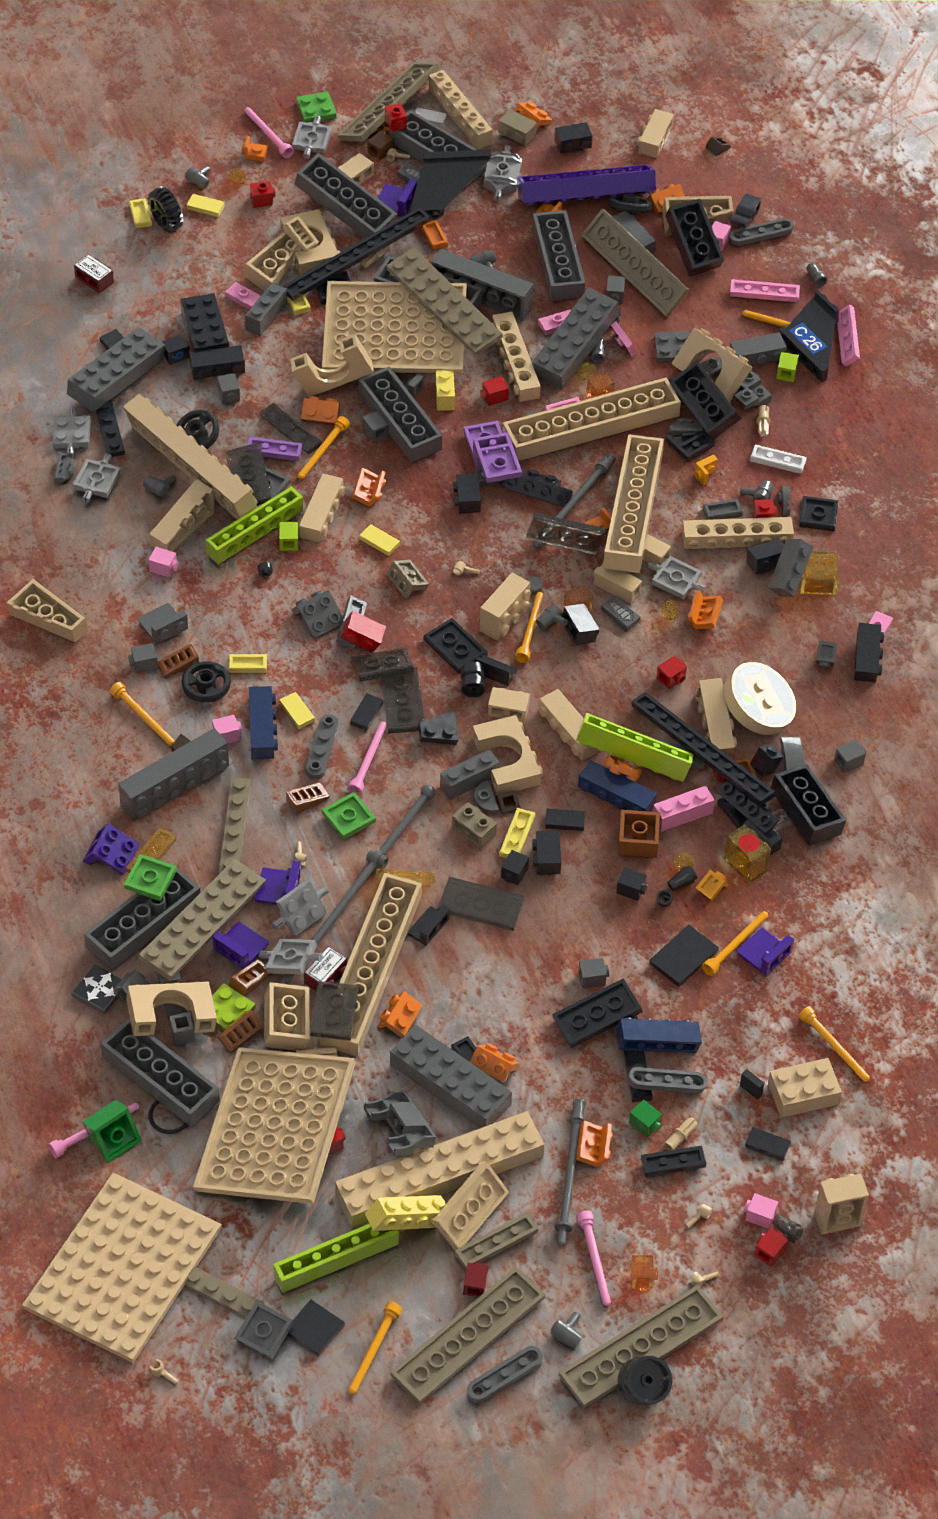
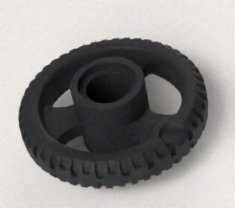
M624 194L623 196L611 197L608 201V205L611 208L621 212H629L632 215L649 212L652 209L650 201L641 199L637 195Z
M201 409L185 414L176 425L177 427L181 426L188 436H193L198 445H203L206 449L216 442L220 432L219 422L211 412ZM208 422H212V432L208 437L205 425Z
M202 661L191 665L183 673L181 681L185 694L192 700L194 699V701L200 703H211L221 699L229 691L231 685L227 669L213 661ZM222 676L224 684L219 690H216L215 679ZM197 685L199 693L193 691L189 686Z

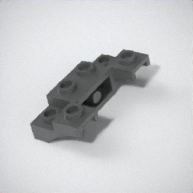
M713 356L700 363L710 374L711 378L719 375L721 372L722 361L720 357L716 358ZM751 370L734 395V400H738L743 404V409L745 410L752 406L766 405L771 402L772 394L761 385L760 377Z
M394 1090L382 1099L365 1102L363 1109L370 1120H386L396 1134L395 1137H388L386 1143L394 1156L413 1155L415 1148L434 1147L435 1134L405 1090Z

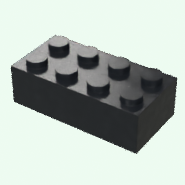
M701 199L669 207L665 217L688 275L693 276L721 267L724 257Z
M215 293L181 298V314L192 352L229 347V340Z
M698 360L669 381L713 440L741 420L739 414Z
M808 764L774 775L770 788L775 791L776 799L808 845L842 834L847 820Z

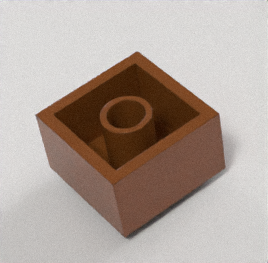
M621 810L618 855L657 858L660 812Z

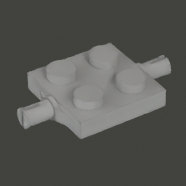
M317 115L314 118V122H299L292 143L294 149L304 151L303 158L305 159L306 156L309 159L311 152L325 154L331 136L332 126L320 124L322 118L320 116L317 117Z
M70 408V416L55 417L53 449H67V457L70 458L71 455V458H73L74 449L89 447L90 415L77 416V409L74 408L73 410V408Z
M105 453L102 461L86 459L73 484V488L85 492L82 497L84 502H89L92 495L108 498L121 473L120 467L109 464L112 458L110 454Z
M671 556L661 565L653 561L649 562L648 568L657 571V574L652 579V585L683 600L693 589L696 591L700 590L702 594L705 592L706 587L697 583L702 575L701 570Z
M306 880L277 900L276 903L280 909L281 917L272 922L273 927L278 930V928L286 924L291 934L296 936L322 918L326 913L320 898L329 893L327 887L323 886L316 892L311 882Z
M280 939L273 950L260 951L259 957L260 959H269L265 967L267 973L303 975L308 963L311 961L321 962L323 954L314 953L317 948L315 940Z

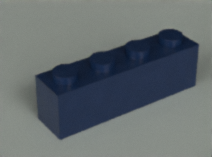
M272 686L249 687L251 759L274 758V751H278V740L274 739L273 736L277 735V724H273V720H277L276 709H272V705H276V694H272Z
M592 760L588 762L579 774V788L597 796L603 801L613 804L619 809L651 812L654 804H656V792L622 775L614 774L609 771L610 769Z
M624 1018L620 1019L615 1029L619 1050L697 1053L702 1043L699 1022L689 1020L672 1021L670 1019Z

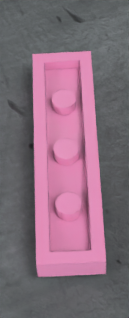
M731 279L730 296L799 302L800 285Z
M850 304L839 311L837 322L842 364L846 367L860 359L854 307Z

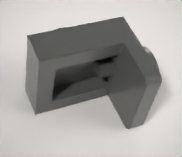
M819 640L815 664H819V667L822 668L834 667L838 643Z

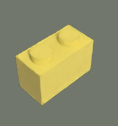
M436 370L437 411H454L453 370Z

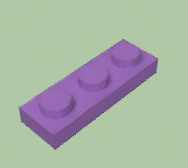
M249 437L246 455L299 461L302 443Z

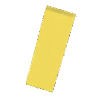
M520 808L516 809L499 852V857L507 858L511 850L518 853L522 852L536 813Z

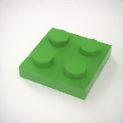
M328 91L296 97V102L304 122H314L316 115L322 118L321 121L337 118V113Z
M355 792L322 809V815L343 840L376 823L375 816Z
M140 854L124 883V889L161 901L177 871V866Z

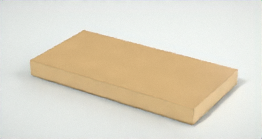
M482 1161L432 1221L452 1248L457 1250L470 1240L508 1195L509 1191L490 1165Z

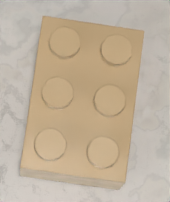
M511 573L481 606L480 632L497 641L508 633L510 627L518 622L520 615L523 612H527L530 607L529 598L531 591L529 581L514 573Z
M269 983L264 995V1047L294 1051L305 1050L310 1039L309 987Z
M829 1058L770 1071L768 1086L781 1118L839 1105L842 1091Z
M848 1174L837 1179L828 1178L820 1183L814 1214L821 1235L862 1226L869 1198L862 1174Z

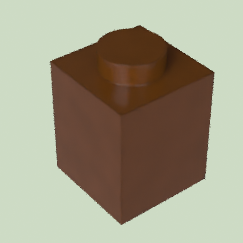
M380 131L368 140V154L379 161L387 156L389 149L393 148V138L383 131Z

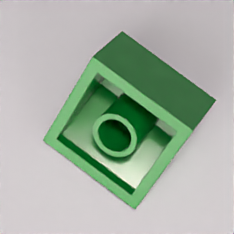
M114 1100L82 1121L89 1139L107 1163L142 1141L129 1109L118 1100Z

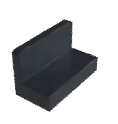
M485 655L475 659V662L481 663L485 667V677L509 686L517 673V668Z
M443 905L437 910L430 906L408 930V935L427 946L450 920V908Z

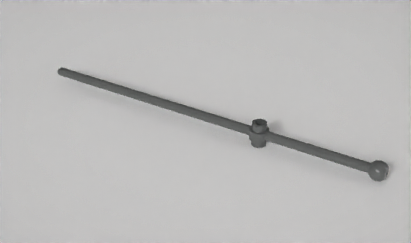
M425 785L421 788V796L380 850H370L367 853L366 861L370 863L311 939L315 940L316 944L324 937L374 869L387 866L389 858L385 856L424 803L435 796L436 791L433 786ZM285 974L279 981V984H288L295 974ZM263 1002V1004L261 1005L263 1011H264V1002Z

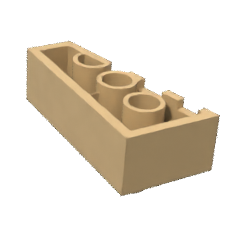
M732 196L665 197L662 205L665 237L672 235L665 217L669 207L701 199L710 224L713 225L715 221L721 223L730 220L733 213Z
M284 231L246 263L245 277L265 292L271 283L279 284L294 262L295 252L301 251L302 248Z
M196 479L151 531L150 546L173 552L214 514L213 489Z
M34 579L7 602L11 616L75 643L89 631L86 620L82 615Z
M722 678L699 680L695 699L699 701V714H703L702 727L704 730H707L705 738L727 755H732L734 749L737 748V740L732 735L734 725L733 720L729 719L728 713H730V710L724 698Z

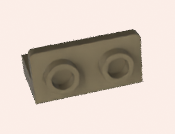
M411 560L393 561L387 573L389 579L405 599L410 597L412 591L427 590L429 586L428 581Z

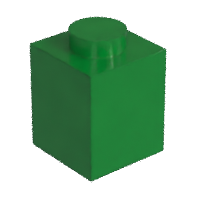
M645 1100L640 1102L630 1112L629 1123L646 1137H649L652 1133H657L662 1126V1114Z

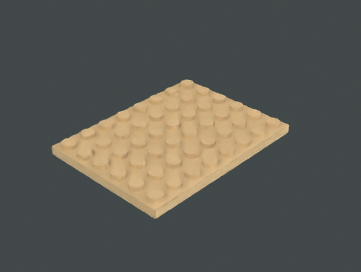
M328 281L322 369H336L346 362L341 354L339 340L356 334L372 360L374 372L390 367L393 372L436 373V370H453L454 373H463L464 344L400 282ZM451 283L466 298L467 284Z
M238 1047L193 1185L196 1192L314 1204L356 1064L355 1059Z
M112 1173L23 1303V1309L134 1363L184 1287L188 1275L197 1267L222 1229V1225L122 1176Z

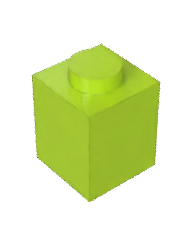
M781 352L776 379L794 382L799 355Z
M280 522V551H298V522Z

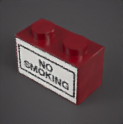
M89 254L74 264L75 278L99 294L114 283L113 270Z
M329 946L322 952V961H314L304 972V984L322 996L327 991H331L336 981L340 977L342 978L348 963L347 957Z

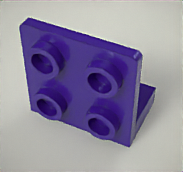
M411 178L404 188L385 184L378 199L395 211L397 215L405 216L412 205L417 180Z
M107 823L98 830L83 862L90 865L95 860H100L124 875L140 844Z
M293 861L292 867L288 868L287 871L263 867L260 876L266 879V883L256 893L255 901L277 905V900L299 886L301 862Z
M237 922L225 935L217 931L212 936L213 950L242 969L249 966L259 955L260 951H263L269 945L268 940L241 922Z
M760 928L737 950V954L767 976L792 953L794 939L787 935L783 940H778L767 930Z

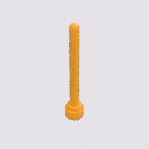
M748 310L742 312L744 317L779 327L785 326L787 328L791 323Z
M344 416L337 418L334 422V429L297 475L298 479H304L338 434L348 429L350 422Z
M542 592L536 594L522 646L515 653V659L520 663H527L530 659L529 645L543 599Z
M121 682L115 683L111 687L110 693L115 698L122 699L169 746H172L175 741L127 694L126 687Z
M765 911L761 912L715 958L707 959L702 964L703 971L709 976H714L719 971L720 963L767 919L768 913Z
M810 1006L803 1009L798 1016L801 1021L808 1025L811 1024L862 1081H869V1075L816 1019V1012Z
M387 1302L384 1308L385 1317L348 1389L350 1394H356L392 1321L399 1318L403 1309L397 1303Z

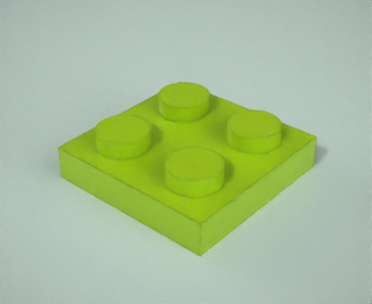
M225 983L212 995L217 1017L216 1026L223 1031L245 1011H254L256 1008L255 1003Z

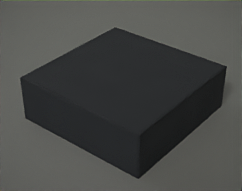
M117 329L99 337L100 342L107 350L124 338Z
M746 1069L741 1075L740 1086L758 1100L763 1094L765 1082Z

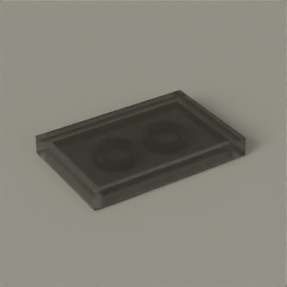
M405 647L351 657V664L359 682L414 672V666Z
M318 981L310 1036L351 1041L359 985Z

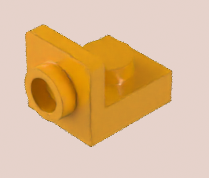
M711 455L696 463L694 475L703 485L708 484L709 475L716 471L718 459L715 455Z
M709 870L696 889L713 901L723 886L727 888L728 883L725 881L726 877L719 871L714 873L712 870Z

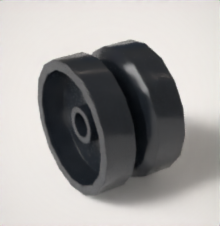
M655 1356L633 1357L624 1363L618 1375V1388L622 1396L629 1402L637 1405L656 1404L664 1400L670 1393L673 1383L672 1373L668 1365L661 1358Z

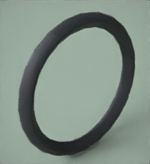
M156 1100L151 1105L148 1119L152 1127L157 1131L165 1134H174L188 1126V1124L184 1123L179 1128L173 1130L160 1128L154 1122L152 1115L153 1110L160 1102Z

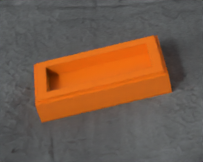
M437 220L430 221L421 227L432 251L448 247V241Z

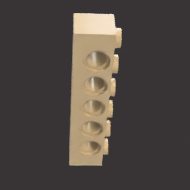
M441 70L430 74L429 91L476 149L479 150L492 145V128L445 71Z
M513 312L492 315V324L503 333V338L495 342V344L499 346V355L504 359L505 370L509 372L508 378L509 382L513 383L514 395L518 396L519 402L539 399L541 386Z
M791 517L685 520L682 525L684 549L753 547L778 539L785 544L786 539H793L794 537Z

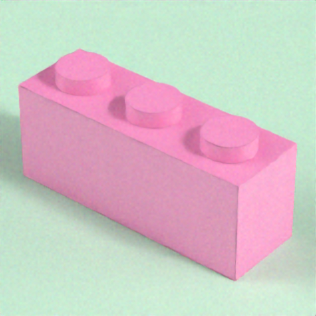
M704 786L654 804L653 812H660V832L713 814L714 798L708 788Z

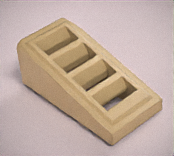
M299 216L285 223L282 228L305 252L319 243ZM310 240L311 243L306 245L305 242Z

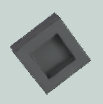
M420 374L410 379L407 384L408 391L413 398L424 388V376Z

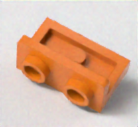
M533 102L517 103L514 112L537 122V130L540 125L551 124L552 119L547 116L548 114L536 108V104Z
M670 184L664 187V190L659 191V189L651 191L652 193H650L646 200L651 201L657 215L662 213L665 197H685L680 184L675 186Z
M315 396L304 398L301 420L334 424L338 418L340 404L337 400L327 398L326 401L319 400Z
M362 468L359 471L351 498L368 507L378 502L382 496L380 490L386 482V479H384L386 472L381 471L379 475H376Z
M700 590L696 591L695 597L692 599L691 610L688 613V620L692 623L695 630L716 627L723 603L721 595L704 597Z
M406 991L398 995L394 994L388 1002L390 1005L380 1015L379 1019L381 1021L378 1024L380 1029L386 1026L401 1038L407 1034L423 1006Z
M489 1043L477 1046L470 1063L501 1082H505L509 1073L517 1070L520 1063L515 1061L513 1055L508 1053L502 1054L497 1051L498 1048Z
M584 1120L580 1124L576 1160L597 1168L604 1162H607L611 1153L609 1145L613 1136L611 1132L612 1124L607 1123L601 1127Z

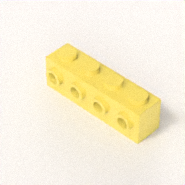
M441 1195L377 1198L365 1215L373 1231L437 1228L432 1220L446 1204Z

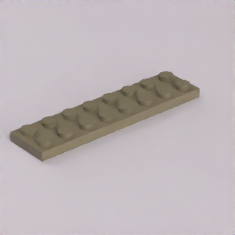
M412 63L337 135L339 141H366L373 132L378 130L382 123L386 122L385 106L401 103V105L405 104L407 99L426 84L429 75L436 73L440 69L438 63Z
M601 209L581 234L665 316L669 317L690 290L606 210Z
M414 247L387 265V270L475 356L503 338V333Z
M234 859L139 954L138 960L171 981L212 939V936L217 931L219 932L265 885L266 879Z
M515 1266L390 1372V1376L419 1405L422 1404L543 1301L546 1294Z
M696 1285L559 1371V1377L581 1406L586 1408L618 1387L619 1371L626 1361L633 1357L655 1356L663 1359L722 1322L724 1316L703 1290Z

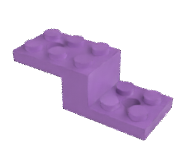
M498 421L463 428L475 467L482 468L487 483L522 477V470L508 432L502 433Z

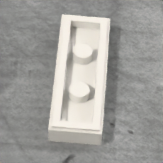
M755 445L750 461L802 474L807 457Z

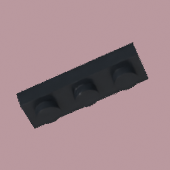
M702 1145L641 1155L645 1177L706 1168L707 1164Z

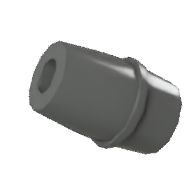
M205 166L201 170L190 167L186 171L185 178L191 184L205 189L210 183V180L205 175L211 171V168Z
M492 249L483 250L470 257V259L493 268L492 263L496 262V255Z
M171 475L161 481V479L147 476L143 486L151 491L152 494L165 497L169 492V485L176 482V477Z
M764 480L757 489L741 487L740 494L753 496V500L770 499L773 484L768 480Z
M553 604L544 610L536 619V623L542 630H545L556 622L566 626L568 620L561 617L562 610Z
M573 1312L567 1322L560 1319L557 1320L551 1328V1334L558 1341L575 1349L583 1337L582 1334L573 1328L581 1315L578 1312Z

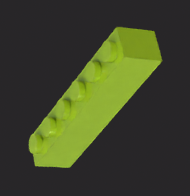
M586 713L576 741L583 745L592 746L601 752L610 753L619 759L628 760L637 766L646 767L655 773H661L673 780L684 782L691 767L694 755L589 713Z
M367 1224L274 1263V1278L281 1292H287L399 1245L398 1230L373 1231L371 1225Z

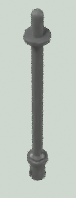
M607 453L601 461L597 462L594 473L547 528L538 530L539 537L533 543L535 548L540 547L544 541L549 542L552 540L553 536L551 533L599 476L607 474L609 467L616 461L614 454L611 453L610 455V453Z
M582 1099L573 1100L572 1115L569 1116L572 1132L560 1221L554 1224L555 1230L559 1232L557 1244L560 1247L566 1244L567 1233L573 1230L572 1224L568 1220L580 1124L586 1119L584 1117L586 1102Z

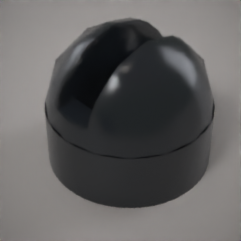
M263 562L257 566L260 576L264 578L271 576L273 568L270 562Z
M668 890L659 891L657 894L658 904L662 907L669 906L673 901L672 893Z

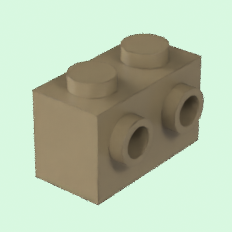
M509 109L498 121V133L526 146L537 134V122Z
M469 802L452 816V828L480 849L496 836L497 823L494 819L487 817L478 807L471 805Z

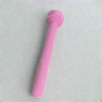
M249 107L245 108V113L279 147V153L284 158L291 157L294 153V148L288 143H283Z
M385 722L379 723L359 772L347 787L350 793L362 794L364 789L363 779L386 729L387 724Z
M132 1103L127 1106L130 1113L139 1109L138 1103ZM84 1129L63 1141L54 1140L48 1144L52 1155L58 1158L64 1154L68 1147L88 1137V1134Z
M582 1211L576 1215L577 1223L584 1229L602 1303L604 1306H609L611 1300L592 1230L593 1214L591 1211Z

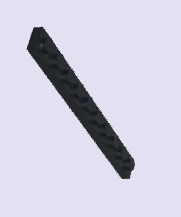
M419 207L282 287L287 289V296L294 301L430 222V216Z
M644 692L631 701L634 709L759 806L764 805L775 797L774 790L648 693Z

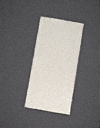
M418 107L415 113L425 119L438 123H443L447 115L446 113Z

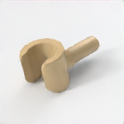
M393 148L388 150L386 160L389 162H393L395 157L410 159L409 154L397 153Z
M462 561L457 562L453 573L456 575H462L463 571L474 574L480 573V570L469 568Z
M298 841L295 861H299L302 866H305L307 854H302V844Z
M704 1204L701 1205L697 1214L686 1224V1227L689 1229L701 1217L708 1219L712 1213V1208Z
M695 1272L691 1275L692 1279L689 1282L694 1287L696 1285L701 1287L706 1281L719 1277V1272L704 1276Z
M156 1359L155 1362L159 1368L155 1369L150 1366L152 1374L156 1377L163 1376L176 1385L179 1380L164 1369L161 1360Z

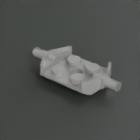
M508 145L504 147L503 152L495 151L492 153L490 162L487 163L483 187L495 193V201H497V198L500 201L502 194L517 191V177H519L522 159L517 154L511 153L512 148Z

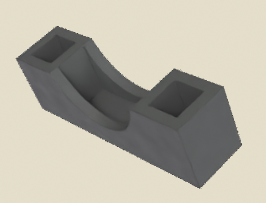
M157 973L159 984L181 983L179 973L171 981ZM164 1004L175 1046L195 1042L190 1012L177 1004Z

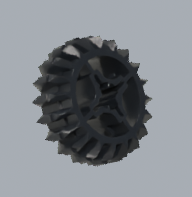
M166 187L153 189L148 194V205L154 220L164 231L170 233L178 230L183 226L184 219L177 198Z

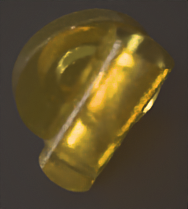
M236 167L235 170L231 169L228 178L244 184L247 175L244 174L245 170Z
M587 361L579 366L580 369L577 371L580 374V378L585 381L597 372V368L593 363H588Z
M666 600L661 605V612L670 620L676 619L679 613V605L674 600Z
M684 851L677 853L673 860L674 866L678 870H681L684 866H691L693 868L695 864L692 856Z

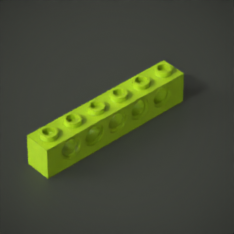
M292 486L206 539V554L214 562L220 564L279 527L280 522H287L303 512V496Z

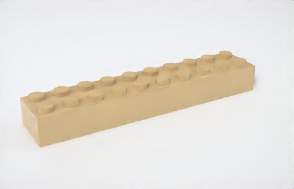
M666 377L503 422L502 433L508 432L517 459L521 461L678 417L681 401Z
M138 394L123 406L132 428L193 482L198 479L211 487L214 500L235 519L238 520L257 508L256 504L258 502L252 495V488L248 484L244 485L239 476L233 475L225 464L221 465L216 456L208 454L207 449L203 445L199 446L193 436H188L181 426L177 427L172 418L166 417L159 407L155 408L149 398H144Z
M628 434L604 552L603 568L640 573L662 461L664 439Z
M384 873L319 1032L320 1046L326 1048L336 1047L339 1052L359 1056L422 897V883Z
M528 1111L436 1144L432 1148H425L414 1152L413 1155H406L335 1181V1194L351 1228L369 1222L365 1213L377 1198L442 1195L460 1188L482 1161L487 1162L493 1171L499 1174L544 1157L545 1144Z

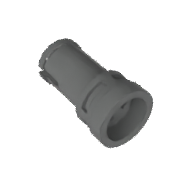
M812 262L813 267L811 264H808L806 269L812 276L814 284L817 287L824 286L828 281L826 275L819 270L815 262Z
M603 338L598 341L592 351L591 360L596 364H601L605 361L604 349L606 341H603Z

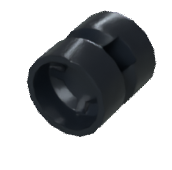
M468 662L461 667V692L467 697H479L485 692V667L481 663Z

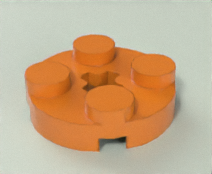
M607 755L605 758L604 766L609 768V771L617 775L623 773L626 775V778L635 782L640 777L642 770L634 765V768H631L629 762L612 755Z

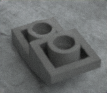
M781 737L780 744L781 754L784 756V771L805 765L800 737Z

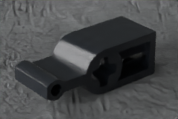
M746 193L738 204L735 214L731 217L730 223L746 228L748 223L752 222L759 212L762 198Z

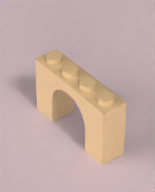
M319 209L280 217V230L282 233L284 232L282 228L285 223L299 216L321 243L319 246L306 252H295V266L300 276L340 253L336 249L335 239L331 238L330 227L326 226V218L324 215H321Z
M694 328L671 364L684 371L697 360L700 363L706 355L716 352L721 358L722 369L714 383L727 400L731 402L752 369V366L747 364L748 360L743 356H736V351L728 346L726 348L723 347L722 341L716 337L713 339L709 337L710 333L705 329L701 328V330Z
M356 334L339 340L341 354L346 362L336 369L324 370L316 367L307 353L290 359L292 372L308 396H315L374 373L372 360Z
M647 534L643 561L647 563L653 561L661 565L670 557L671 546ZM603 561V564L600 567L598 566L593 573L594 585L632 604L641 593L642 580L625 571L603 568Z
M516 715L473 726L472 738L478 752L496 747H509L515 750L521 757L512 765L491 770V783L496 795L541 785V777H543L542 767L537 765L536 753L531 751L529 737L524 735L523 723L518 721Z
M209 982L128 986L126 1000L134 1036L154 1035L156 1026L154 1009L166 1003L180 1005L190 1012L194 1033L215 1031L217 1017Z

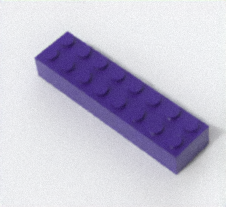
M646 164L517 177L518 197L526 205H534L538 201H542V203H552V200L566 202L569 201V198L584 200L585 197L592 196V198L597 199L602 198V195L617 197L621 193L635 195V192H641L642 194L652 193L651 191L656 190L655 169Z

